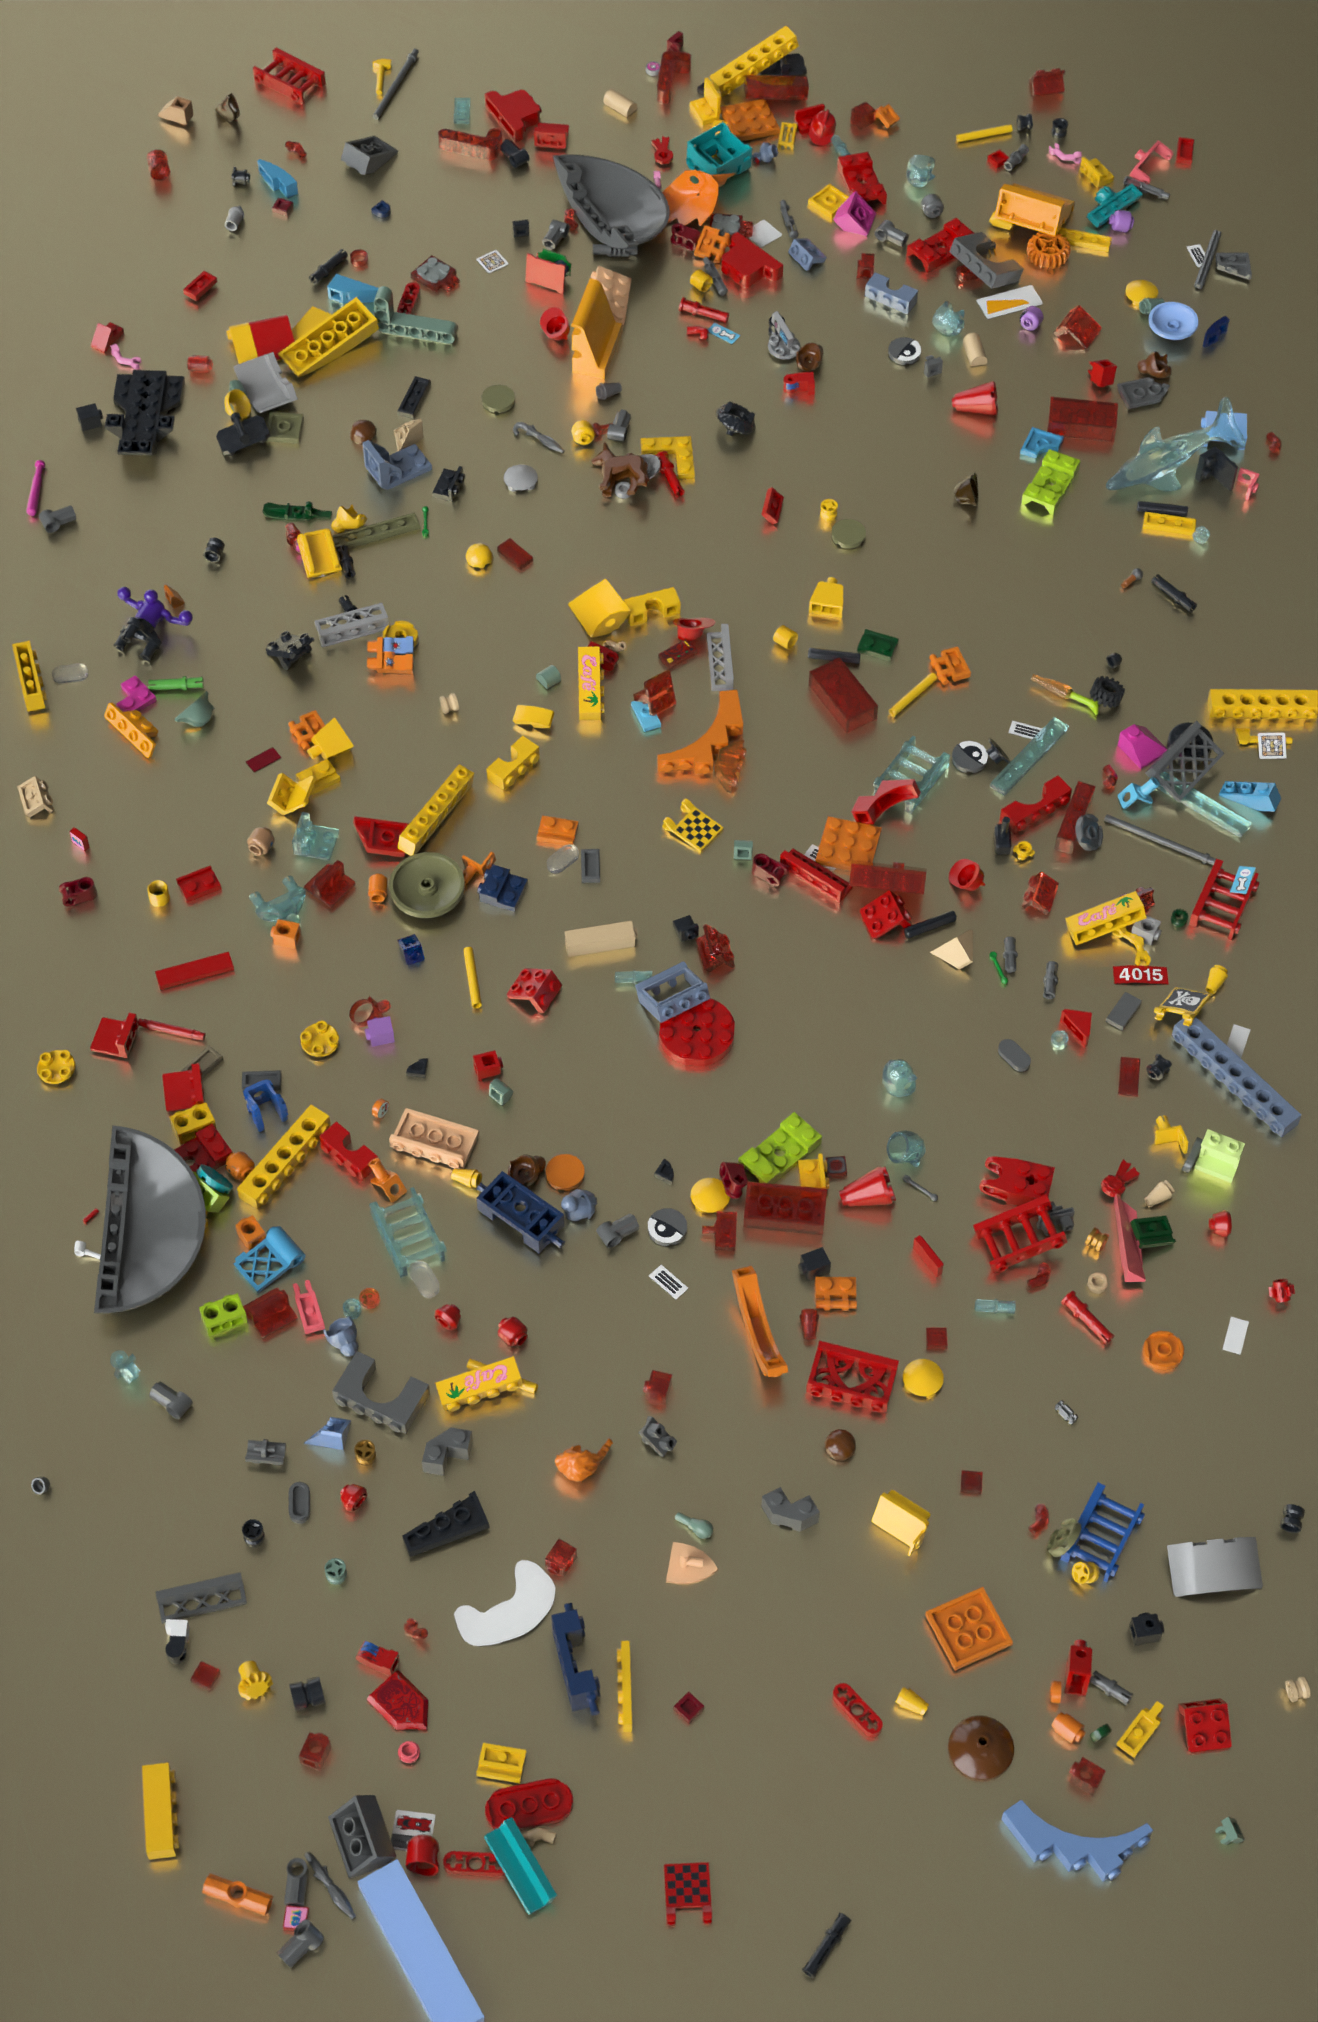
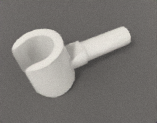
M75 1242L74 1252L77 1256H84L85 1254L97 1259L101 1258V1254L86 1249L85 1242Z

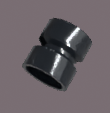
M319 1676L307 1679L306 1683L298 1681L289 1684L295 1711L307 1709L309 1704L313 1706L325 1704Z

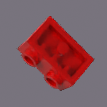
M824 104L795 111L794 123L798 124L797 128L801 135L809 133L814 115L825 111Z

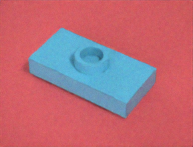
M648 697L631 702V707L644 732L661 727V722Z

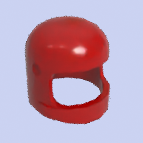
M425 1834L412 1837L407 1846L406 1869L421 1876H435L439 1871L437 1855L440 1851L438 1841L434 1837ZM417 1862L430 1863L435 1867L421 1869L417 1866Z

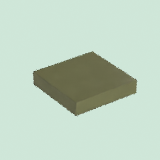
M270 412L267 428L271 437L267 441L299 444L304 420L303 414Z

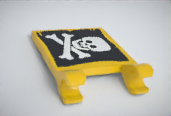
M1175 987L1163 1003L1154 1008V1012L1157 1013L1155 1019L1163 1020L1166 1011L1182 1014L1183 1019H1185L1183 1025L1191 1026L1195 1016L1211 998V994Z

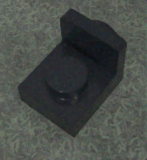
M690 915L673 920V927L681 942L690 941L699 936V926L697 923L694 924Z

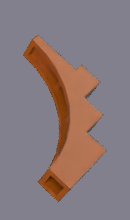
M737 690L719 691L718 714L708 731L697 741L674 752L657 755L658 772L687 770L694 768L695 774L713 772L712 755L728 753L727 736L743 735V718Z

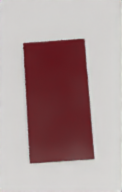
M271 747L247 760L246 763L253 772H256L280 759L281 756L274 747Z

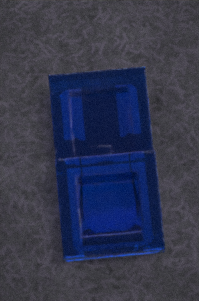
M1227 316L1214 322L1206 331L1203 342L1204 348L1218 342L1219 335L1227 332L1229 318Z

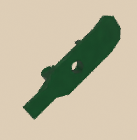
M309 501L306 502L305 506H294L289 503L287 505H278L268 502L264 504L262 511L266 517L281 520L310 521L315 518L331 519L332 511L313 508L312 502Z

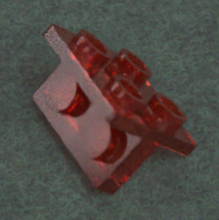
M1055 68L1049 72H1045V70L1036 71L1029 79V83H1032L1033 96L1064 93L1063 75L1065 70Z
M666 670L644 682V689L633 694L634 701L648 704L651 716L676 704L670 670Z
M337 860L334 864H326L304 885V889L329 907H333L356 884L354 880L345 875L344 864Z
M707 924L703 925L705 934L696 939L704 970L711 972L722 964L730 968L735 967L734 955L729 946V938L714 927L712 928Z
M275 1288L243 1306L246 1315L262 1338L297 1320V1315L291 1308L288 1295L284 1289L280 1291L279 1288Z

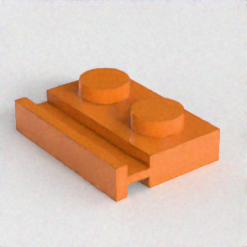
M542 815L537 841L573 847L578 829V821Z

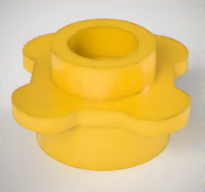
M1021 841L1013 847V851L1017 853L1020 860H1025L1026 857L1034 856L1035 854L1031 844L1027 841Z

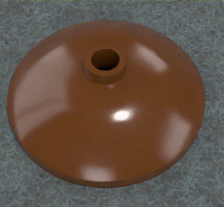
M971 1716L959 1722L952 1730L948 1742V1752L953 1765L960 1773L974 1780L985 1781L999 1777L1009 1768L1014 1756V1742L1010 1732L1001 1722L988 1716ZM984 1740L987 1744L981 1745L979 1741Z

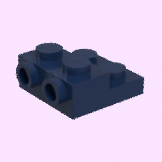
M492 865L491 869L487 868L485 871V882L480 883L477 893L479 894L480 902L515 912L528 884V879L510 874V869Z

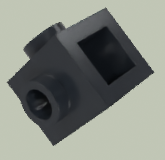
M1146 1612L1139 1614L1138 1617L1131 1618L1129 1628L1134 1646L1160 1642L1161 1636L1164 1633V1625L1162 1620L1158 1619L1157 1613L1150 1614Z

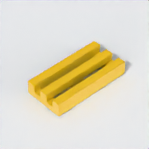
M782 122L778 148H781V146H784L785 149H787V146L790 149L794 148L798 124ZM788 127L785 141H782L784 129ZM791 127H794L791 142H788Z

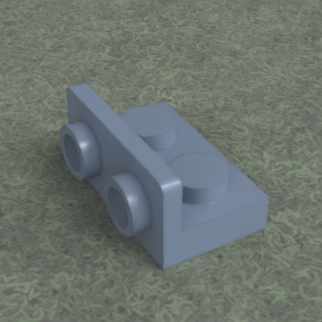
M808 238L794 239L788 251L806 271L810 270L813 263H824L827 258Z

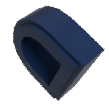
M382 200L371 208V212L380 218H385L391 214V207Z

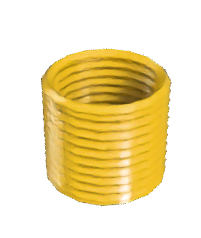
M701 269L694 271L690 278V284L701 292H706L713 283V278Z
M781 625L776 630L773 640L788 650L797 642L798 633L785 625Z
M156 880L148 885L147 891L152 905L160 907L169 902L168 885L164 881ZM156 892H164L161 895H153Z

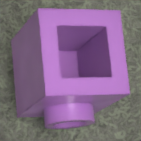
M390 1016L367 1021L368 1028L365 1029V1035L367 1040H371L372 1047L395 1042Z

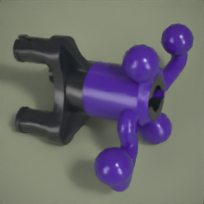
M121 587L117 592L118 598L124 600L128 605L138 610L135 617H130L127 625L121 628V634L113 646L123 651L126 644L131 643L133 638L142 640L147 645L140 654V657L150 661L156 649H159L162 644L154 630L158 622L165 618L170 623L188 626L191 624L193 615L190 611L184 610L181 611L179 617L172 616L165 609L164 604L158 600V593L153 589H149L144 593V601L139 600L137 602L130 598L131 591L129 588Z

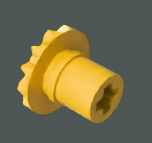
M246 1661L240 1665L238 1671L242 1680L239 1683L238 1691L241 1697H245L247 1700L251 1698L256 1700L258 1696H264L265 1692L271 1691L270 1686L273 1685L271 1675L260 1671L255 1661Z

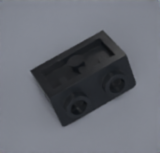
M459 466L457 471L443 469L432 492L434 498L453 501L454 497L459 493L460 484H463L465 480L462 466Z

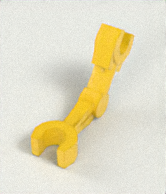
M1126 927L1112 932L1115 937H1124L1135 945L1137 949L1135 964L1137 966H1140L1141 959L1146 962V966H1149L1151 958L1147 950H1144V939L1141 936L1128 932Z

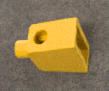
M829 577L827 582H818L810 599L809 613L842 618L843 585L837 584L836 578Z
M334 717L313 736L311 741L314 746L309 748L307 752L312 759L321 754L323 759L326 760L351 750L354 745Z

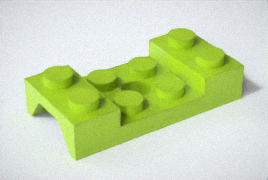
M1049 449L1042 460V465L1035 478L1024 491L1021 504L1025 505L1034 501L1045 505L1048 512L1054 515L1079 470L1081 460Z
M793 1112L780 1123L779 1129L756 1148L751 1147L739 1157L738 1163H743L744 1168H747L754 1174L762 1188L767 1191L798 1164V1160H803L821 1145L822 1135ZM782 1150L785 1152V1155L777 1156L775 1152Z

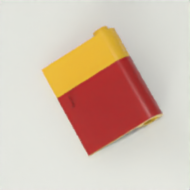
M287 314L229 326V330H226L228 340H232L239 364L272 352L277 361H282L278 353L295 342Z

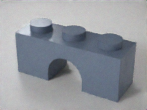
M875 272L866 283L865 296L909 314L917 303L918 290L907 285H903L898 290L889 289L890 278Z

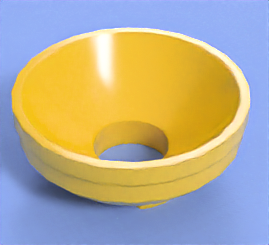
M239 389L231 390L226 394L224 404L227 414L231 416L237 412L240 414L241 420L249 417L251 404L247 395ZM230 403L234 406V412L230 406Z

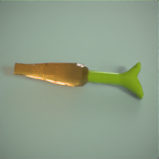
M1035 674L1032 675L1031 681L1038 683L1063 699L1071 698L1087 705L1095 716L1098 715V701H1093V699L1073 692L1072 687L1064 683Z

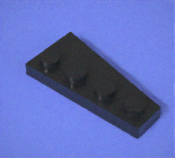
M471 1492L468 1498L452 1504L453 1507L444 1513L442 1511L439 1512L431 1521L423 1522L402 1535L409 1557L490 1528L476 1492Z

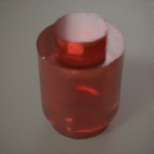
M192 355V357H188V370L209 373V369L212 370L213 361L209 356Z

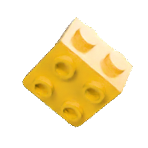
M284 773L279 774L267 804L282 815L305 807L309 802L310 793L315 787L316 777L310 776L295 783Z

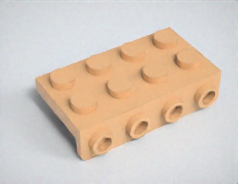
M598 266L596 271H592L590 278L602 283L616 322L622 323L623 328L632 278Z
M406 1108L394 1135L390 1136L389 1141L390 1147L397 1151L409 1152L416 1157L422 1156L436 1163L447 1164L452 1168L464 1169L478 1139L479 1130Z

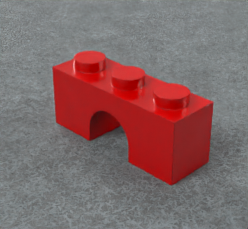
M337 1121L319 1136L321 1149L326 1154L330 1153L339 1165H344L353 1177L357 1176L363 1181L373 1172L368 1163L378 1158V1156L365 1145L355 1151L347 1150L346 1147L352 1143L350 1132Z

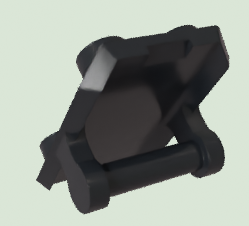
M799 53L787 54L760 72V76L765 81H771L775 77L784 76L801 78L803 74H807V69L803 56Z
M237 412L230 416L234 424L219 430L216 435L223 455L229 456L234 455L237 450L257 442L264 443L271 437L263 417L256 415L241 421V416Z
M284 631L276 641H272L267 645V655L277 657L281 666L288 670L305 653L312 651L310 643L314 642V637H309L308 633L292 635L289 631Z

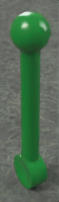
M424 506L422 508V511L424 512V529L422 530V535L428 536L429 530L427 529V512L429 511V508L427 506Z
M992 951L989 954V958L994 961L1002 978V984H1007L1008 978L1005 977L998 963L997 953Z

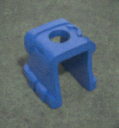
M262 1080L244 1089L243 1094L247 1101L248 1112L252 1113L254 1124L259 1132L264 1131L265 1127L258 1106L265 1102H272L282 1122L288 1119L286 1103L280 1094L275 1093L274 1086L270 1080ZM263 1091L260 1096L254 1097L257 1092Z

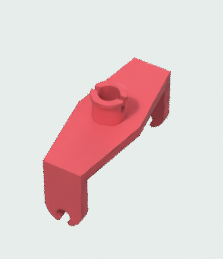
M1159 140L1147 153L1140 149L1135 155L1139 162L1130 173V176L1138 181L1149 184L1151 182L1150 177L1142 172L1140 168L1154 151L1164 159L1170 160L1173 156L1172 150Z

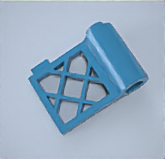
M281 1226L271 1227L262 1242L248 1253L242 1252L235 1258L234 1266L257 1293L264 1290L290 1268L299 1266L306 1257V1254ZM266 1246L269 1250L268 1257H258L259 1251ZM246 1261H254L252 1270H244L241 1265ZM257 1261L267 1262L266 1271L256 1270ZM271 1262H280L282 1264L279 1270L270 1271ZM255 1275H265V1281L257 1285L254 1282Z

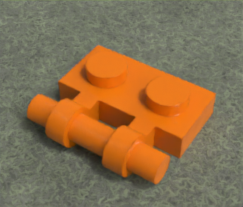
M705 225L695 248L694 256L700 258L708 257L710 259L711 255L716 256L714 262L720 263L722 255L730 243L731 235L725 233L724 236H719V229ZM716 243L720 244L719 249L714 248Z
M958 646L942 650L941 657L937 658L935 654L929 656L930 664L936 670V676L943 685L949 683L947 677L950 676L953 681L971 676V672ZM942 665H946L947 669L943 670Z
M316 710L299 716L300 723L296 724L295 721H291L288 724L290 732L293 736H296L298 745L304 751L310 748L308 743L311 742L313 736L325 726ZM306 730L308 734L303 735L301 732Z
M815 1277V1298H824V1301H816V1309H824V1311H830V1309H842V1311L857 1309V1301H849V1299H856V1277ZM830 1299H842V1301H830Z

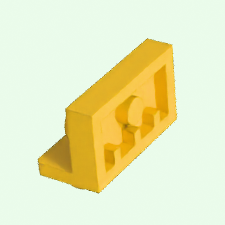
M1086 157L1081 158V172L1097 188L1114 182V176L1097 158L1090 161Z
M818 1154V1159L798 1160L801 1198L825 1197L826 1189H829V1178L825 1177L827 1160H823V1154Z

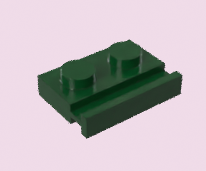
M865 629L857 647V652L891 662L899 638Z
M1167 1216L1133 1219L1130 1222L1137 1241L1139 1240L1140 1249L1173 1245L1176 1242V1239L1172 1237L1173 1231Z

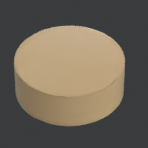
M1093 1273L1089 1276L1087 1287L1091 1292L1100 1294L1107 1289L1108 1279L1104 1274Z

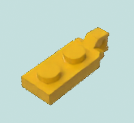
M1156 1701L1150 1710L1146 1707L1144 1710L1142 1709L1119 1739L1117 1746L1135 1759L1159 1727L1162 1719L1158 1716L1163 1711L1164 1705Z

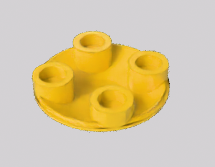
M1134 280L1126 286L1125 290L1127 297L1136 306H1139L1140 301L1144 298H1157L1158 296L1157 287L1147 280Z
M323 1020L308 1026L300 1035L303 1050L314 1057L330 1055L339 1044L338 1032Z
M68 1050L44 1052L40 1055L37 1065L38 1076L49 1084L62 1083L74 1073L75 1060Z
M716 1178L701 1179L695 1183L691 1190V1200L698 1212L714 1213L724 1211L730 1201V1197L725 1193L723 1182Z
M914 1360L903 1371L904 1387L915 1395L933 1397L943 1385V1372L931 1360Z

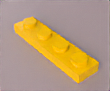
M621 1641V1649H617V1662H621L622 1669H617L618 1683H622V1690H618V1704H623V1711H618L619 1725H623V1732H632L630 1641Z

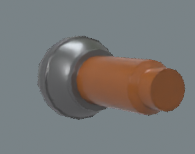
M1139 568L1133 569L1131 575L1123 581L1121 587H1128L1134 581L1142 579L1143 571Z

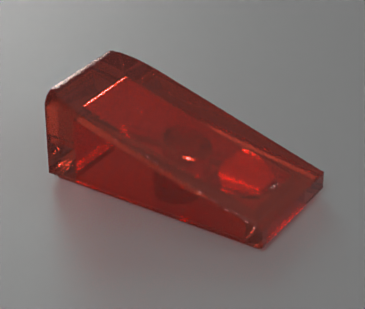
M1120 1058L1118 1095L1138 1097L1140 1058Z

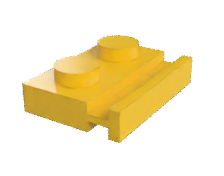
M328 759L296 774L298 782L310 776L316 777L315 787L311 791L310 796L341 781L340 776Z
M483 1743L476 1773L477 1776L520 1784L526 1750Z

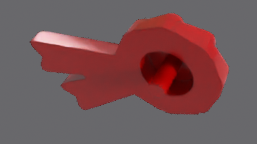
M662 136V143L659 138L652 140V145L657 150L654 153V159L661 165L670 164L673 161V152L668 150L670 137Z
M1123 1159L1116 1175H1108L1102 1180L1101 1188L1106 1195L1115 1197L1116 1194H1119L1121 1196L1125 1192V1184L1139 1177L1140 1173L1136 1171L1135 1167L1128 1171L1131 1163H1127Z

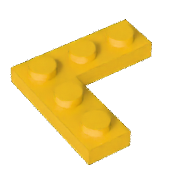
M691 436L640 438L641 455H656L660 451L675 454L677 478H695Z

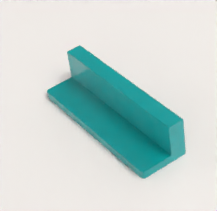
M510 1817L504 1820L499 1828L487 1833L484 1839L526 1912L532 1914L551 1904L557 1894L513 1818Z

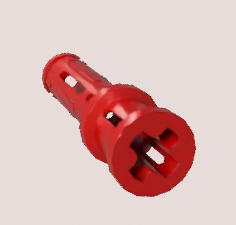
M685 297L681 299L679 305L680 312L686 311L692 313L693 316L702 315L727 323L729 318L728 312L700 305L698 301H689Z
M658 452L655 456L659 458L661 463L660 472L665 475L675 497L683 496L685 491L674 472V464L670 462L668 452Z
M1071 1291L1063 1298L1061 1304L1063 1306L1066 1305L1073 1312L1075 1318H1080L1105 1345L1111 1341L1110 1338H1114L1115 1335L1088 1310V1304L1083 1303L1076 1296L1075 1291Z

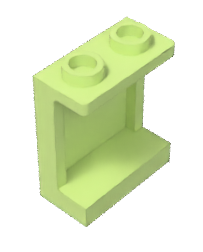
M1207 1129L1194 1169L1232 1183L1245 1143Z

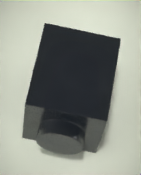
M96 403L76 408L82 431L102 427L101 419H103L101 409H97Z
M821 1247L802 1254L798 1267L800 1273L805 1275L807 1280L810 1281L815 1279V1277L829 1274L831 1262L824 1248Z

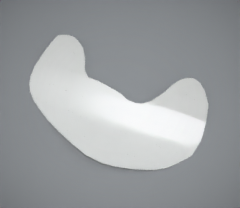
M521 1560L515 1566L516 1592L513 1598L490 1608L485 1613L479 1612L468 1605L458 1607L454 1616L463 1639L473 1646H486L505 1642L531 1631L546 1616L554 1602L555 1585L548 1574L536 1563Z

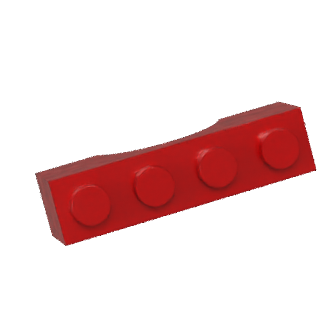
M1057 775L1044 783L1043 799L1035 804H1023L1014 801L1001 809L1000 821L1002 822L1004 817H1009L1011 833L1015 834L1018 831H1023L1028 825L1038 822L1043 816L1053 813L1062 805L1068 804L1071 800L1072 789Z

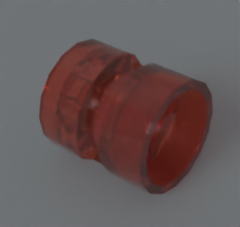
M152 150L149 152L146 159L150 176L154 180H165L171 172L166 153L162 150Z

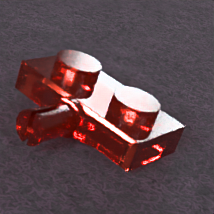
M717 1211V1220L714 1226L702 1225V1234H714L716 1240L715 1250L735 1251L737 1212Z

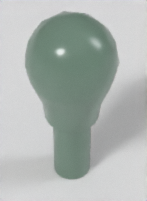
M680 1512L676 1514L675 1520L687 1525L699 1538L707 1539L713 1534L714 1528L709 1521L690 1518Z

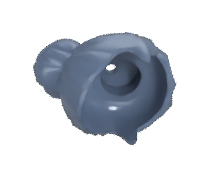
M582 1189L574 1190L569 1195L563 1197L561 1201L565 1217L571 1221H579L584 1218L590 1219L595 1212V1206L598 1204L594 1193Z
M350 1316L335 1320L330 1325L329 1331L324 1329L327 1341L333 1347L339 1348L343 1355L347 1357L354 1356L358 1351L359 1346L356 1341L357 1328Z

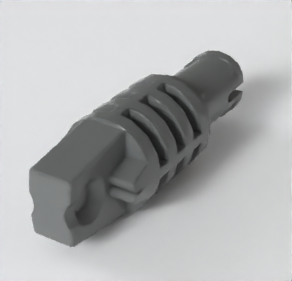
M593 244V255L604 254L609 257H629L630 255L638 254V245L614 248L606 244Z

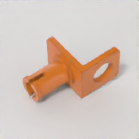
M491 851L481 865L464 855L461 857L463 864L466 866L463 870L465 885H468V882L475 873L484 876L486 869L492 867L496 862L494 852Z
M375 1158L368 1163L375 1174V1177L370 1182L382 1187L391 1202H395L407 1192L397 1173L386 1170L379 1158ZM393 1184L399 1185V1192L396 1195H392L390 1192Z

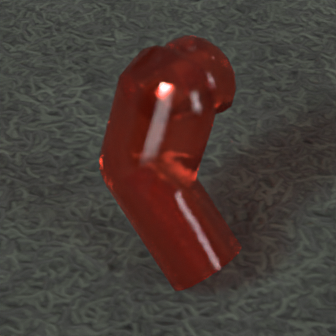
M292 141L285 143V148L289 152L298 153L300 158L306 157L307 153L300 143Z
M568 208L564 212V223L569 224L570 228L576 230L579 226L573 220L576 212L574 209Z
M1269 432L1266 439L1272 443L1269 449L1275 454L1278 450H1281L1282 442L1273 432Z
M1106 765L1103 771L1107 779L1103 781V785L1110 789L1116 785L1118 776L1111 765Z
M1041 1263L1038 1266L1037 1276L1027 1280L1030 1290L1045 1285L1049 1281L1051 1270L1047 1263Z
M1038 1504L1035 1507L1036 1521L1028 1527L1033 1535L1039 1533L1049 1524V1511L1044 1504Z
M409 1618L407 1623L404 1624V1630L414 1640L425 1639L428 1636L427 1629H417L418 1621H413V1618Z

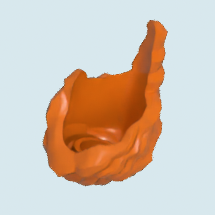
M609 1438L597 1454L588 1450L582 1452L580 1445L572 1446V1448L557 1455L554 1461L558 1470L569 1480L583 1481L594 1474L598 1465H600V1462L610 1450L613 1441Z

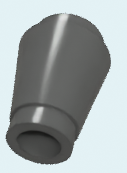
M619 382L600 383L596 386V395L599 399L603 400L622 391Z

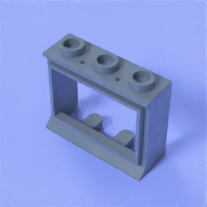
M685 961L635 985L639 1002L660 1023L710 999L707 983H704L687 967ZM683 973L685 980L691 985V987L659 1003L647 993V991L651 990L654 995H659V985L665 982L671 987H675L677 985L676 977Z

